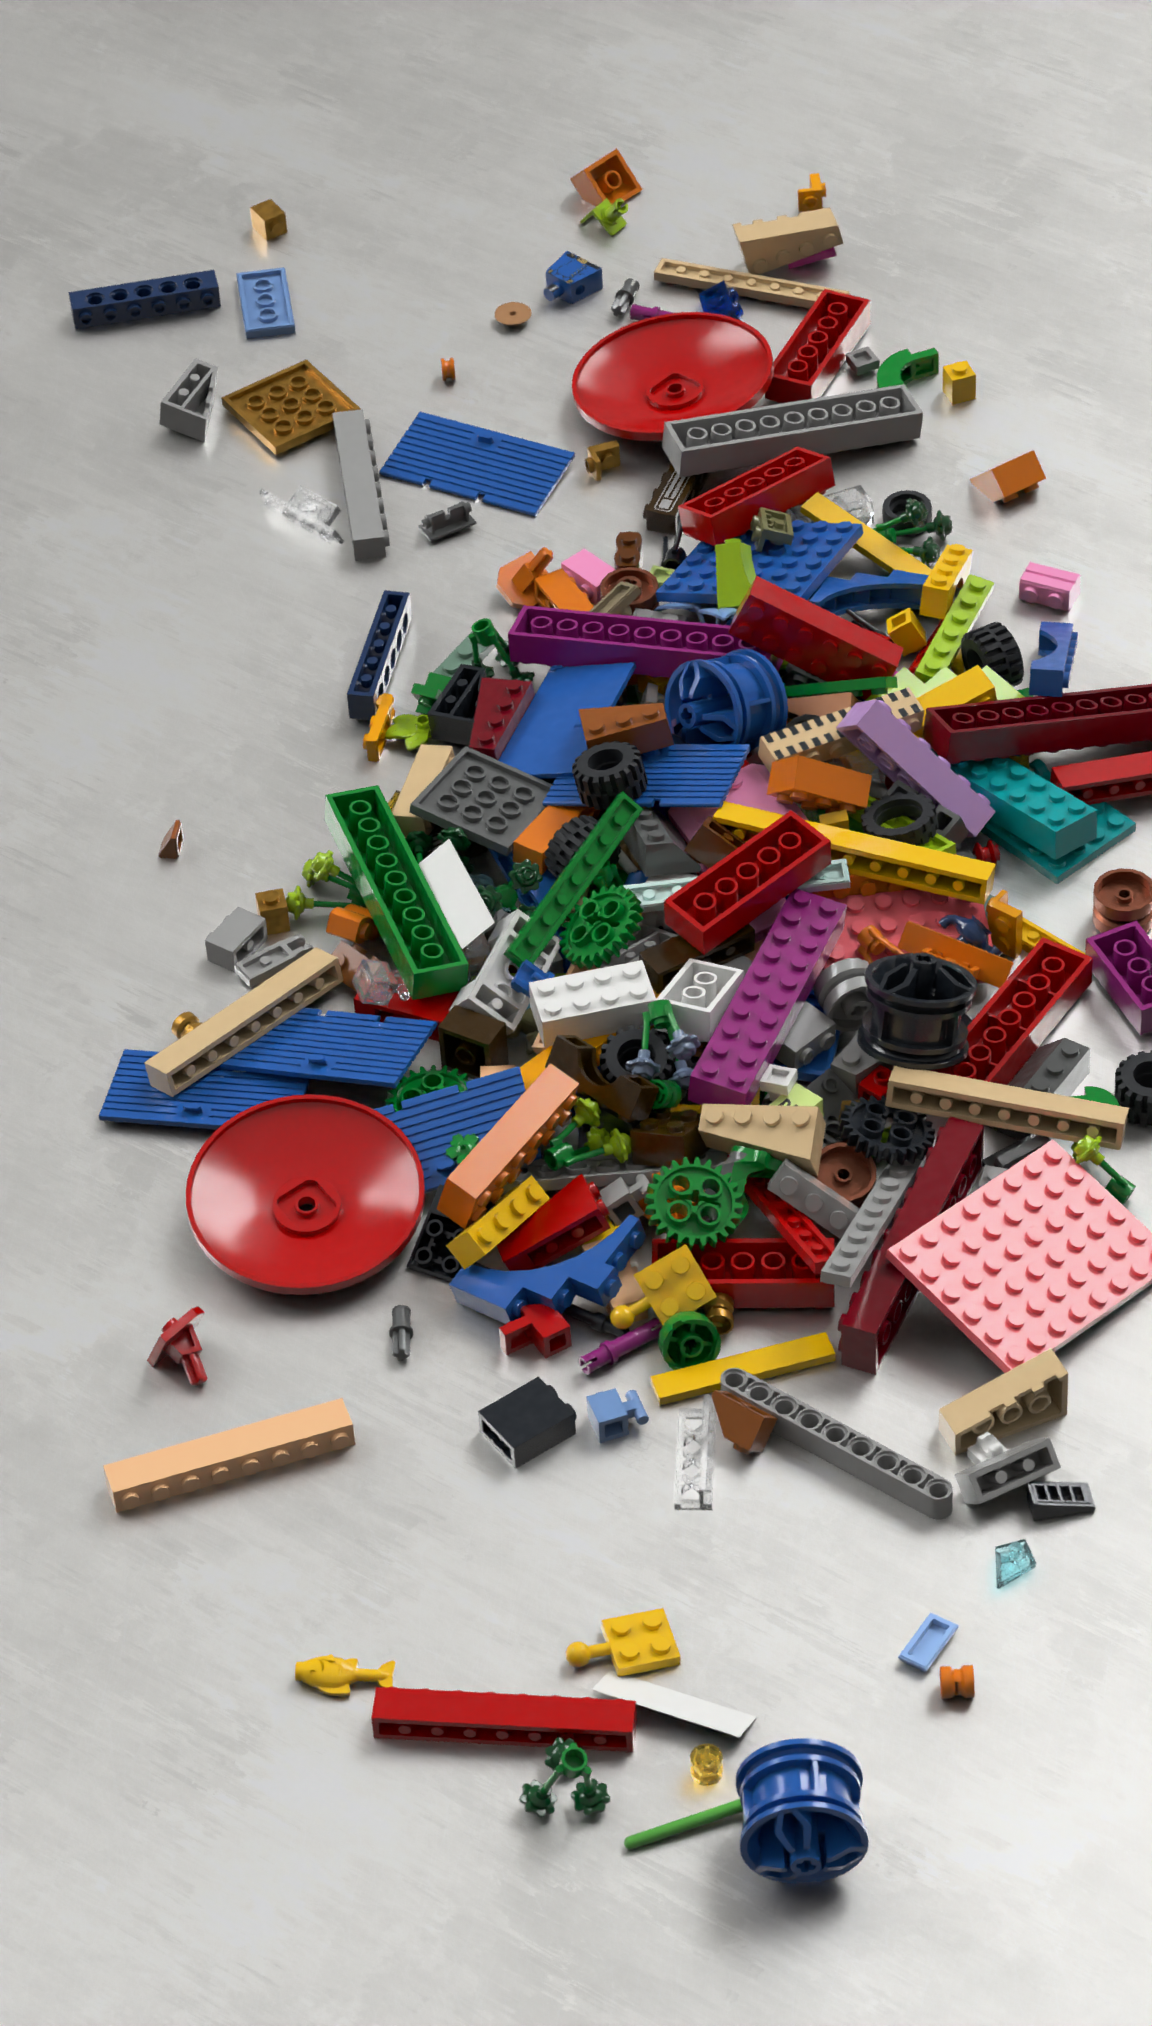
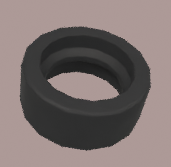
M904 490L890 494L884 500L882 506V521L885 523L900 517L894 513L906 510L907 499L911 498L925 504V508L928 510L927 519L924 522V526H926V523L932 522L931 501L926 495L917 491ZM909 521L907 523H898L889 528L899 531L915 528V526ZM915 533V534L904 535V536H905V537L916 536V535H919V534H921V533Z

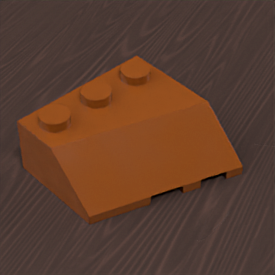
M663 703L578 709L588 749L605 742L620 741V743L627 742L630 745L636 746L640 754L674 745Z

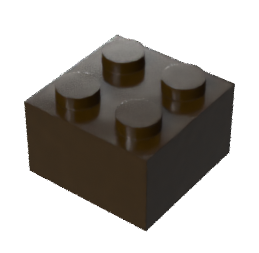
M454 1005L438 1026L441 1067L445 1065L449 1071L457 1068L458 1074L466 1073L468 1078L477 1079L480 1078V1066L508 1065L506 1023Z
M670 1108L654 1109L647 1119L641 1120L638 1125L630 1130L633 1164L662 1167L664 1165L670 1168L672 1160H675L680 1166L684 1157H687L690 1164H694L696 1157H702L711 1149L706 1147L698 1131L701 1114L697 1113L696 1110L671 1112Z

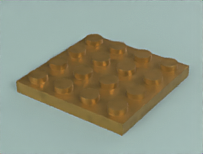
M307 359L221 397L222 406L275 455L334 429L333 413L361 409Z

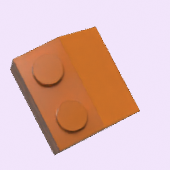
M617 148L570 178L581 198L594 206H598L606 198L611 204L617 199L626 201L643 190Z
M1034 450L977 475L971 478L970 481L972 485L992 502L1003 499V502L1006 503L1017 498V492L1022 489L1026 494L1039 488L1037 482L1046 479V476Z

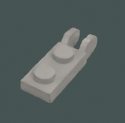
M297 934L284 941L280 940L235 963V973L251 988L269 979L311 951L314 947L306 944L305 938Z

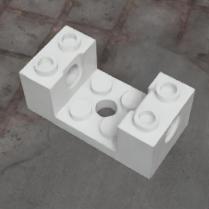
M517 909L497 923L486 943L492 948L476 979L460 989L449 1012L454 1005L505 1022L507 1035L515 1031L530 1003V998L511 988L510 983L514 977L510 975L508 967L509 965H514L517 969L519 967L504 955V952L527 922L529 916ZM554 935L534 962V965L543 972L547 973L561 947L559 945L561 939Z

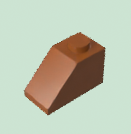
M714 1390L712 1399L724 1438L733 1442L732 1447L744 1454L749 1455L751 1451L763 1452L778 1418L729 1391Z

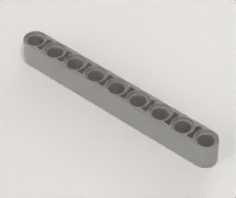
M729 1368L721 1374V1391H729L778 1418L772 1430L773 1433L932 1519L942 1520L951 1515L953 1508V1486L947 1479L742 1369Z

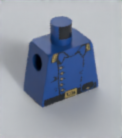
M566 251L547 269L545 273L546 288L543 290V294L551 302L560 298L570 304H574L603 289L602 268Z

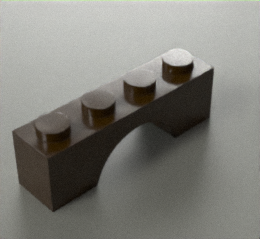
M557 1035L545 1068H547L550 1063L579 1083L578 1093L593 1097L597 1100L596 1103L599 1106L614 1110L618 1113V1118L629 1123H633L635 1120H645L649 1117L660 1089L640 1075H620L613 1083H609L598 1070L596 1048L576 1035Z

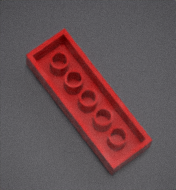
M824 289L774 360V374L771 384L765 393V399L778 403H788L820 398L846 361V353L853 351L870 326L871 300Z
M797 446L679 505L678 510L683 535L711 544L712 546L725 544L726 539L746 534L747 530L750 529L753 515H758L760 507L786 513L787 510L795 506L803 505L806 500L810 499L817 492L821 495L825 494L826 490L836 486L831 457Z
M758 576L755 577L738 607L728 631L729 634L827 682L892 677L898 667L904 649ZM871 690L863 691V696L859 698L866 700L871 696Z
M790 810L664 900L665 924L705 955L831 864V841Z
M727 1238L725 1243L717 1239L716 1248L706 1243L704 1251L700 1250L698 1244L693 1246L691 1253L714 1293L722 1292L731 1296L734 1300V1308L835 1307V1285L820 1282L821 1274H814L784 1238ZM826 1238L834 1247V1238ZM652 1239L651 1264L677 1250V1240L673 1239L669 1243H665L666 1239Z

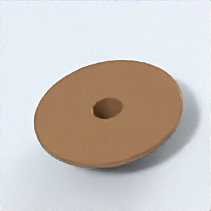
M509 302L500 305L495 310L494 316L501 324L509 326L520 325L530 319L531 309L523 303Z

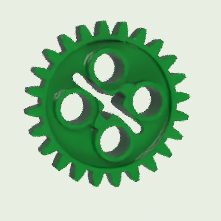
M612 884L609 890L602 886L599 894L593 890L591 898L588 899L584 896L583 904L581 906L576 904L574 906L575 913H569L568 918L570 921L562 924L565 931L559 934L563 939L559 942V945L563 948L561 952L573 965H577L580 969L585 966L590 970L593 964L600 968L603 960L610 964L611 956L615 955L619 958V950L621 948L627 950L629 948L626 944L628 940L633 941L636 939L632 934L641 929L637 923L644 919L640 915L644 911L640 906L642 902L629 888L626 889L623 885L617 888Z
M432 1065L430 1071H426L421 1066L420 1073L409 1070L408 1078L403 1076L396 1088L387 1090L385 1104L386 1106L393 1104L394 1110L397 1112L403 1110L401 1104L403 1100L458 1085L459 1092L467 1091L466 1082L470 1080H468L466 1073L459 1076L457 1068L447 1072V1066L445 1065L440 1071L436 1070L435 1065Z
M684 1157L682 1165L679 1166L675 1160H672L670 1169L663 1165L660 1175L654 1173L652 1178L653 1184H648L646 1192L649 1194L645 1196L644 1203L648 1205L646 1206L645 1215H653L650 1217L649 1225H658L656 1230L657 1236L663 1233L667 1234L665 1243L675 1239L677 1240V1249L683 1243H686L690 1252L694 1244H698L700 1250L704 1251L706 1243L716 1248L717 1238L725 1243L728 1237L727 1233H735L736 1226L734 1224H739L741 1220L739 1214L742 1213L743 1205L739 1202H741L743 1194L736 1193L739 1186L738 1182L729 1183L732 1176L731 1173L721 1174L722 1165L713 1169L711 1168L710 1159L705 1165H700L699 1157L695 1158L694 1164H690L687 1157ZM682 1186L686 1189V1191L679 1192L676 1191L673 1187ZM712 1189L716 1192V1194L709 1195L706 1194L703 1190ZM679 1213L683 1215L684 1218L675 1219L671 1214ZM709 1216L714 1219V1222H705L701 1217Z

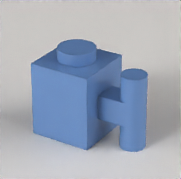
M616 1388L586 1397L588 1419L599 1443L629 1435L628 1419L635 1417L639 1425L646 1424L649 1421V1417L636 1390L626 1392L625 1397L627 1401L625 1402L621 1401Z

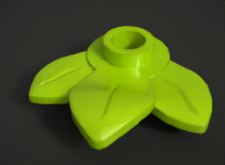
M399 715L392 719L394 724L388 728L385 734L387 740L405 739L407 750H415L421 744H426L431 737L428 715Z

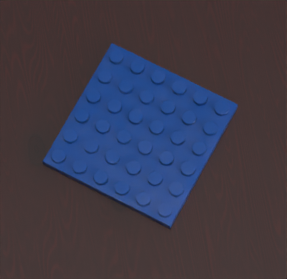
M802 520L792 521L794 538L791 545H775L765 539L762 552L756 551L755 543L751 540L753 531H750V529L742 536L733 537L741 539L742 543L751 546L756 576L808 600L864 532L862 524H852L849 521L840 523H828L827 521L805 523ZM701 541L655 592L657 602L717 604L715 546Z

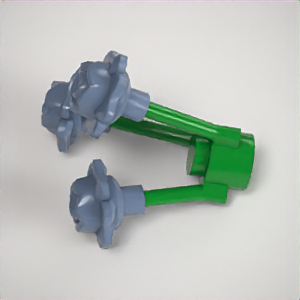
M660 999L652 1001L647 1005L648 1011L642 1013L644 1025L642 1047L638 1051V1058L627 1061L625 1069L632 1071V1075H640L647 1080L652 1079L655 1073H660L661 1065L654 1063L650 1059V1051L648 1050L651 1023L655 1029L666 1028L671 1044L666 1047V1051L669 1052L670 1058L676 1059V1062H674L676 1071L673 1073V1077L668 1080L676 1082L681 1090L689 1089L690 1075L694 1069L687 1067L686 1060H689L696 1054V1048L701 1043L698 1041L697 1035L689 1036V1034H684V1031L679 1028L669 1000Z

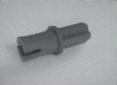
M633 278L627 279L622 289L617 291L616 299L611 306L614 316L624 315L627 308L634 303V296L640 288L637 280L632 286Z
M397 1305L392 1309V1327L389 1330V1336L392 1339V1355L397 1357L399 1361H403V1358L410 1356V1339L413 1337V1329L410 1326L411 1309L405 1305Z

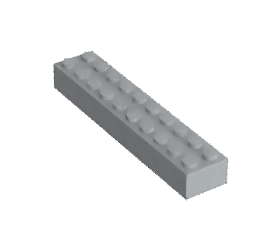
M905 384L664 422L662 448L679 477H689L696 474L761 465L797 446L819 454L918 439L921 436L923 412Z

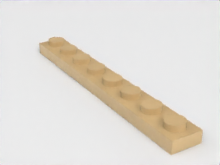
M666 258L660 260L654 271V280L779 302L785 305L801 306L807 309H811L824 289L849 294V291Z

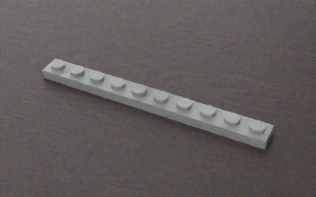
M924 1155L922 1161L915 1159L914 1164L905 1160L904 1165H900L896 1160H893L892 1165L887 1164L821 1270L820 1282L847 1288L852 1286L894 1217L896 1210L903 1202L907 1189L911 1188L914 1184L918 1168L924 1167L926 1155Z

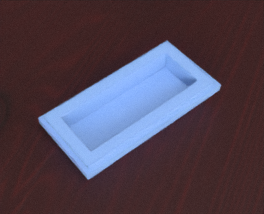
M930 1612L900 1653L898 1659L923 1672H927L959 1628V1625Z

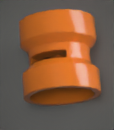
M963 1665L960 1669H953L951 1666H940L941 1699H952L954 1695H962L964 1698L975 1697L973 1665Z

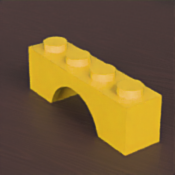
M952 544L945 547L923 584L919 615L945 619L952 606L956 587L962 588L970 574L972 549H967L960 544Z
M531 1175L506 1193L495 1203L496 1205L462 1231L446 1246L465 1270L490 1252L550 1198Z

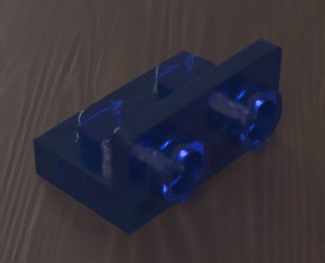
M725 280L698 294L703 312L721 314L742 321L741 316L744 315V312L737 302L740 300L736 289L734 287L729 288Z

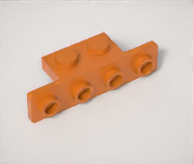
M911 921L906 923L898 944L900 949L913 954L927 953L936 958L955 963L968 970L975 979L998 988L1009 978L1013 967V962Z

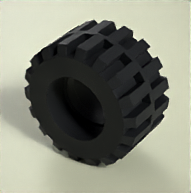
M993 622L963 635L961 653L966 671L976 665H979L981 669L987 665L1012 687L1022 683L1024 677L1022 655L1016 640L1000 622Z
M620 741L595 745L582 752V755L578 756L572 765V772L580 800L589 808L594 807L597 810H607L616 796L622 791L634 801L647 788L648 780L640 751L637 750L636 746L630 745L627 742L620 743Z
M581 815L579 818L574 817L570 822H565L554 833L553 839L548 843L549 848L545 852L547 857L545 865L548 871L556 878L560 876L598 823L597 819L590 815ZM619 845L608 859L610 865L617 864L620 857L618 855L621 853Z
M630 1025L626 1031L620 1028L616 1030V1036L610 1035L607 1038V1044L603 1043L600 1054V1073L609 1083H613L620 1075H632V1072L626 1071L621 1066L628 1060L638 1058V1051L642 1047L643 1025H640V1029H634V1025ZM654 1028L649 1032L648 1050L650 1051V1059L654 1063L660 1064L661 1068L660 1073H655L652 1079L668 1080L673 1077L674 1059L670 1058L669 1052L666 1051V1047L670 1044H667V1038L664 1035L658 1036V1030Z
M1150 1050V1053L1141 1051L1136 1056L1133 1054L1129 1055L1127 1060L1120 1062L1119 1068L1115 1072L1114 1096L1119 1106L1129 1108V1122L1132 1124L1139 1123L1141 1127L1152 1126V1050Z

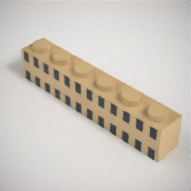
M909 687L872 699L882 700L892 709L891 713L897 719H902L911 726L912 733L922 729L924 709ZM853 706L761 736L758 756L769 773L774 761L800 755L824 762L859 750L836 729Z

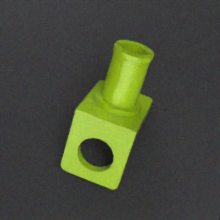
M606 198L581 219L580 222L583 224L594 215L609 235L613 236L627 224L622 215L628 211V204L626 203L621 207L620 205L625 202L623 199H617L611 204Z

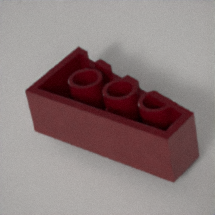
M482 677L469 748L496 760L500 758L535 696L532 681Z

